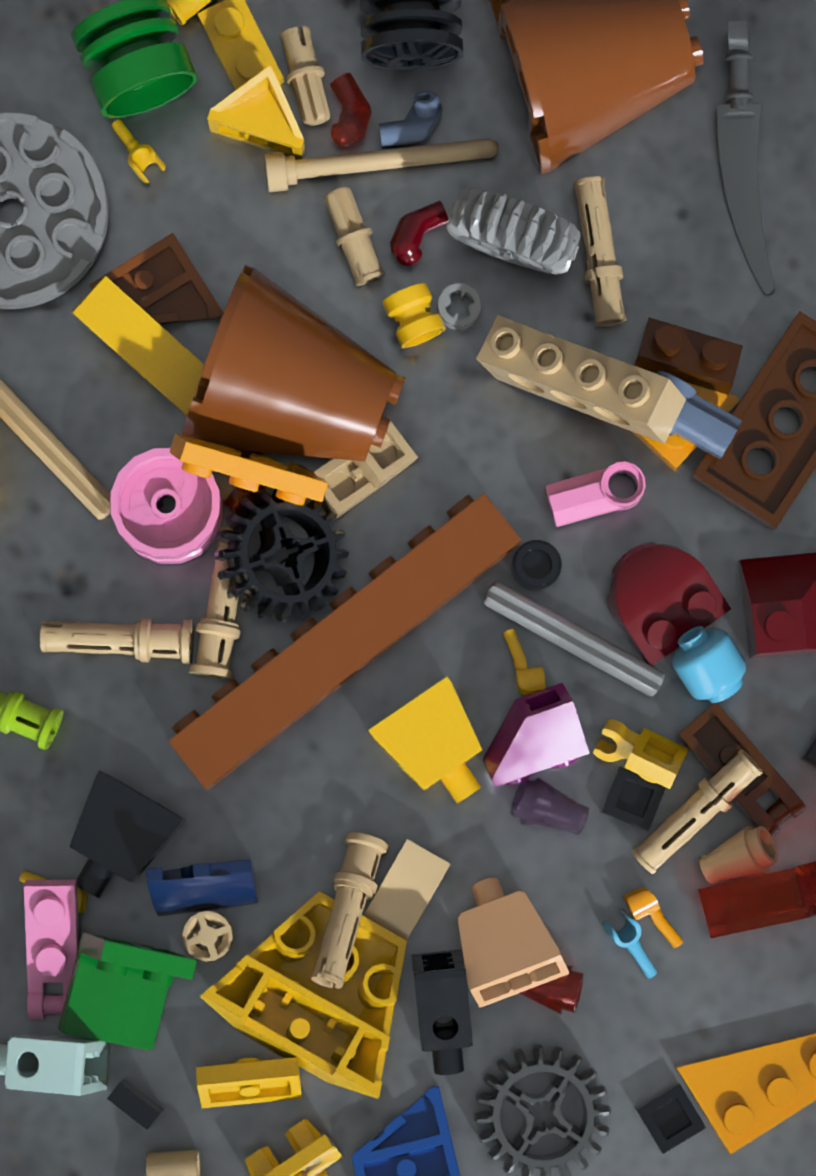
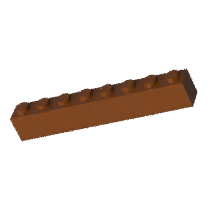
M485 493L475 501L470 495L462 498L446 512L451 518L447 523L436 531L431 525L424 528L407 543L412 549L397 562L392 556L383 560L368 573L373 581L359 592L353 586L342 592L329 604L334 611L318 623L314 617L308 619L290 634L294 643L280 654L275 648L267 651L251 665L255 672L240 685L235 679L229 681L211 696L216 704L202 715H199L196 710L191 711L172 727L176 735L168 742L205 789L209 790L520 545L521 538Z

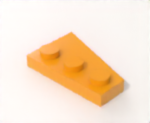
M175 433L169 451L175 458L183 462L181 470L204 478H210L212 471L230 475L229 484L253 492L258 491L260 484L277 489L275 495L277 498L298 505H304L306 498L323 502L328 482L303 465L289 462L287 466L272 460L268 456L256 453L250 454L248 459L241 457L242 453L233 448Z
M816 1032L771 1042L767 1045L718 1055V1057L674 1066L730 1155L816 1100Z

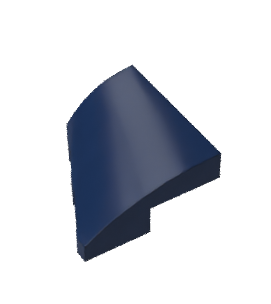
M251 859L194 864L162 871V867L145 869L149 893L158 916L258 903L254 866Z

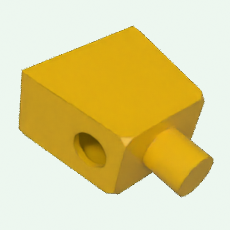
M448 676L368 730L372 739L423 791L441 780L458 804L482 788L466 764L468 760L479 754L482 748Z

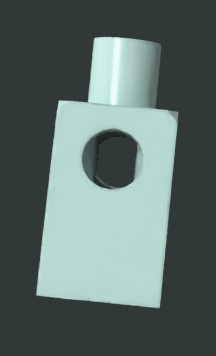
M45 1034L10 1036L8 1044H0V1075H5L6 1089L75 1096L107 1090L110 1043L76 1036Z

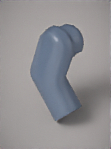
M429 90L420 91L413 98L414 105L404 120L379 123L381 147L421 143L428 139L442 116L443 107L439 103L438 95Z

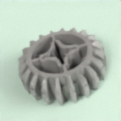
M478 187L464 188L459 191L457 199L452 203L448 214L450 218L446 229L454 239L461 241L462 244L473 247L475 250L489 254V256L534 271L555 275L568 272L570 264L575 260L579 249L578 242L581 233L573 223L568 222L566 218L555 215L554 212L544 210L537 205H532L524 202L522 199H516L506 194H499L491 190L486 191Z

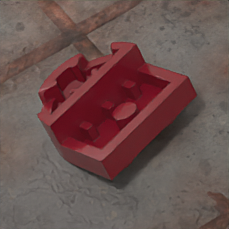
M653 542L639 545L624 554L612 570L614 577L611 583L610 595H607L609 610L613 618L621 624L644 661L651 666L678 648L679 638L687 631L698 626L706 628L731 610V607L706 568L695 557L677 546Z

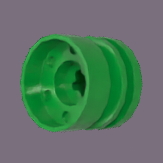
M122 0L91 14L76 25L72 31L71 37L77 52L82 53L80 59L84 69L96 72L89 82L104 117H129L163 106L191 89L198 80L185 45L173 42L179 32L175 20L170 19L172 14L167 0Z

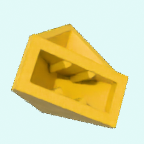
M271 64L210 109L207 117L210 132L273 152L284 151L285 156L294 155L295 159L304 158V138Z

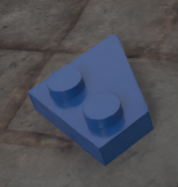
M439 1086L430 1088L424 1093L423 1097L402 1115L397 1116L382 1132L372 1140H369L351 1156L355 1176H460Z

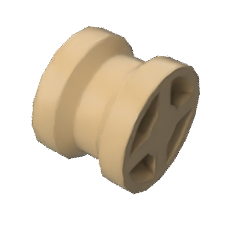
M212 910L198 912L190 917L184 925L182 933L183 945L187 952L195 959L205 962L214 961L226 955L231 949L235 937L234 928L230 920L222 913Z

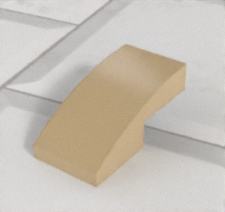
M391 420L381 448L371 444L365 461L332 459L313 472L328 482L322 507L327 513L333 512L336 514V519L417 460L418 456Z
M406 839L363 916L407 940L447 872L450 863Z

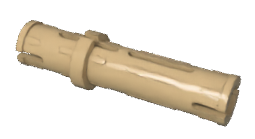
M591 176L573 182L587 264V271L583 275L585 284L590 285L595 326L610 327L622 324L627 320L620 288V280L624 276L622 267L617 265L604 186L605 179L600 176Z
M740 749L737 752L738 754L711 779L704 777L698 783L700 789L671 814L640 845L632 849L634 857L647 871L654 874L666 860L688 842L718 812L726 813L733 806L731 800L757 776L763 774L761 767L746 751Z

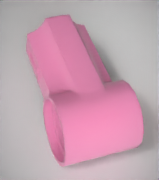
M626 461L616 462L605 469L545 485L556 527L617 510H629L639 503L646 487L645 477L641 469L635 464ZM617 474L628 475L636 484V492L633 496L626 499L617 498L610 492L608 482Z

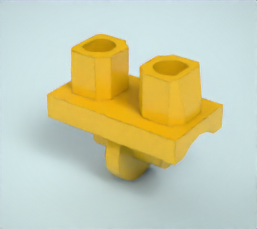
M303 1119L285 1133V1136L296 1152L295 1155L280 1164L272 1149L266 1146L248 1156L245 1162L250 1176H329L324 1169L341 1159L343 1155L326 1134L322 1135L307 1119Z

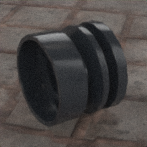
M360 0V10L369 15L360 23L361 37L364 38L361 42V60L371 66L393 70H423L442 67L456 62L463 57V39L458 36L462 33V20L452 13L461 7V0Z

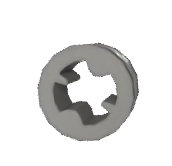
M455 283L447 286L438 298L437 313L440 314L444 325L457 331L471 328L480 316L482 304L480 295L474 287L466 283ZM461 295V301H463L464 297H467L472 302L468 306V317L458 319V313L454 317L449 315L447 310L451 307L452 296Z

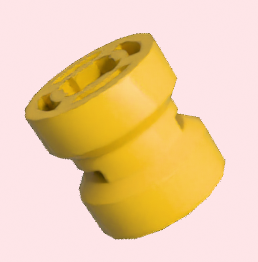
M427 283L409 286L382 301L387 316L394 319L396 324H400L395 335L401 348L405 349L419 345L446 330L440 314L429 312L432 309L430 305L432 295Z

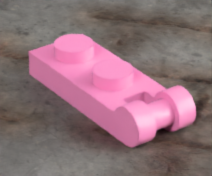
M77 879L26 880L24 884L28 1020H45V1015L62 1014L79 948ZM45 983H63V995H46Z

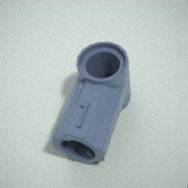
M658 371V375L669 378L686 398L685 404L669 436L675 434L716 458L721 459L742 420L697 396V391L683 380L669 373Z

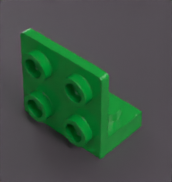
M82 932L58 1026L59 1031L68 1035L144 1050L153 1049L169 985H172L174 977L192 980L197 960L167 949Z

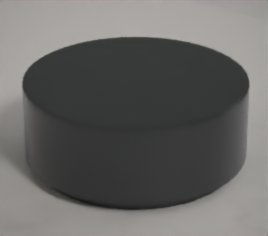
M531 540L522 544L515 552L511 564L515 580L522 587L532 591L544 590L553 585L559 577L562 568L561 557L557 549L550 543L542 540Z

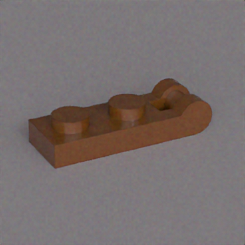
M718 703L710 705L677 734L712 777L736 756L740 749L746 751L763 770V774L757 776L733 801L750 819L755 828L759 826L765 827L772 838L780 832L778 826L789 816L796 818L807 808L800 797ZM770 789L776 796L777 801L765 811L756 800Z

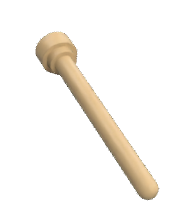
M487 138L295 160L294 155L285 156L284 151L264 153L268 192L287 191L288 185H297V179L492 158L498 153L499 146L494 139Z

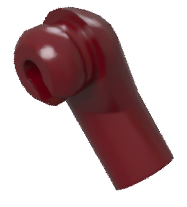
M440 200L407 213L399 219L390 241L391 253L396 254V260L400 265L411 266L419 262L422 257L419 245L424 233L448 224L449 219Z

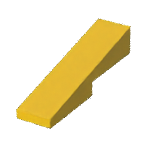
M104 275L71 313L187 416L192 399L196 397L204 364Z

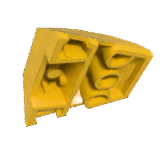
M319 891L275 929L249 955L242 958L217 983L201 994L200 997L241 1034L283 1058L297 1057L299 1067L327 1083L378 1099L380 1097L381 1079L386 1052L389 1046V1034L394 1006L397 1001L407 940L361 915L360 925L346 968L343 987L336 989L334 984L333 988H329L315 983L311 980V976L319 957L322 940L335 899Z

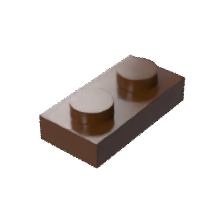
M649 317L634 366L654 373L663 371L684 382L729 395L743 345Z

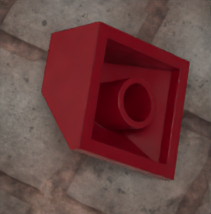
M816 552L739 560L749 659L816 652Z

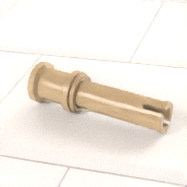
M219 527L218 532L222 530L233 531L230 527ZM218 540L216 551L228 548L227 544ZM215 559L205 618H201L199 623L196 624L195 631L200 634L195 664L189 666L188 673L209 679L231 681L234 676V672L230 670L234 640L239 639L241 633L239 625L235 624L239 595L232 598L227 595L229 587L235 583L232 578L220 580L217 577L219 571L228 568L227 560L219 561Z
M142 618L137 620L136 624L75 623L43 620L40 630L41 652L135 655L136 660L146 663L151 658L181 659L183 664H191L194 649L193 619H185L182 624L152 623L151 618Z
M349 832L345 836L344 844L347 846L343 865L341 871L334 874L332 881L334 884L333 888L337 891L322 940L319 957L311 976L312 981L329 988H333V984L336 989L343 987L346 968L360 925L361 915L366 900L371 899L376 893L378 885L374 882L380 858L386 856L389 847L382 839L359 832Z

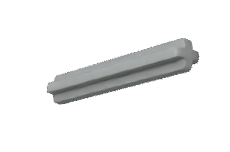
M495 581L491 585L484 598V604L492 610L648 696L655 695L664 680L665 675L662 671L499 581Z

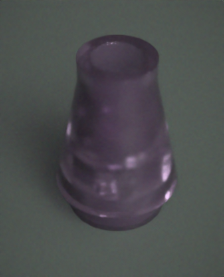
M539 777L535 781L526 778L524 782L520 783L511 806V815L519 818L521 825L568 831L579 835L583 830L589 813V807L579 804Z

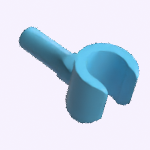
M621 909L620 912L626 918L625 926L621 930L615 931L605 920L603 922L604 931L618 946L627 948L646 978H652L657 974V970L639 941L641 927L626 910Z

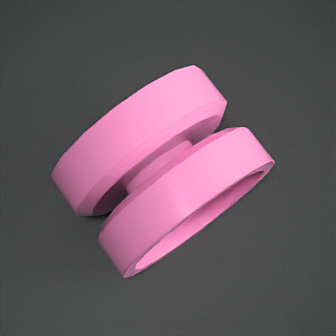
M153 448L134 456L118 472L110 492L111 516L121 537L140 557L158 564H182L201 556L216 541L219 527L222 526L224 521L223 498L212 473L210 478H204L181 470L183 462L169 453L170 448ZM172 497L176 505L174 510L170 513L160 512L158 509L163 508V499Z

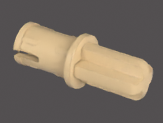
M297 26L283 31L279 36L290 72L286 80L289 85L294 87L302 121L309 126H315L328 121L330 118V111L321 80L325 75V71L322 66H318L310 28L302 26L300 28L301 34H299Z
M341 187L330 191L325 196L324 201L339 237L335 244L337 247H342L354 278L355 286H362L376 281V278L384 277V270L381 268L369 236L373 233L371 227L365 228L351 189L349 187Z

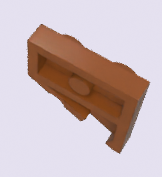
M171 233L105 274L106 277L159 324L215 319L223 315V311L174 233ZM101 278L89 284L90 288L92 289Z

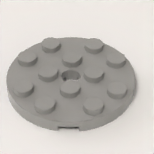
M15 112L0 113V203L7 199H15L23 205L22 215L16 220L15 224L0 221V309H22L44 304L59 297L86 275L97 259L105 240L109 218L108 199L102 176L95 161L82 143L64 128L61 129L51 123L38 119L34 115Z

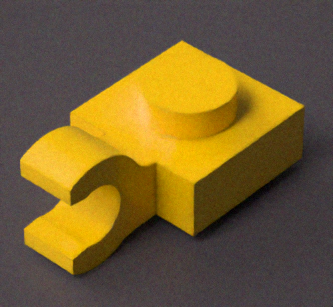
M608 719L601 734L612 738L616 744L609 743L600 738L593 754L607 762L627 759L624 768L638 774L648 782L657 783L670 789L689 748L645 727L641 734H637L628 729L622 722Z

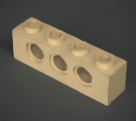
M497 315L476 358L499 381L663 444L666 443L686 401V398L669 378Z

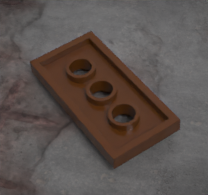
M801 311L798 312L733 411L732 415L741 419L742 422L722 458L718 459L706 452L691 475L692 478L772 530L777 528L816 468V393L804 389L800 382V374L803 369L808 367L816 368V321ZM780 408L794 410L800 419L799 429L790 434L779 431L773 421L776 410ZM762 448L771 454L773 468L769 473L756 474L750 470L747 465V454L750 450Z

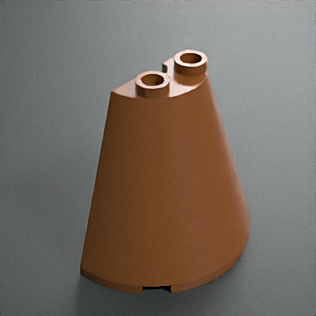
M489 0L500 38L505 36L507 38L530 115L527 130L540 174L551 172L693 84L695 81V67L704 64L699 39L697 36L689 37L685 20L690 18L687 0Z
M245 265L235 283L200 375L201 379L198 384L196 397L192 399L182 435L224 445L240 451L365 461L371 444L381 448L391 420L382 417L386 402L396 405L405 377L397 375V372L256 268Z

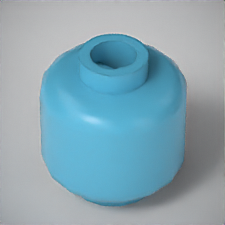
M698 626L687 631L679 638L678 644L680 647L673 655L672 667L692 697L697 700H709L711 703H717L729 698L742 687V677L746 672V661L726 631L719 628L705 631L703 626Z

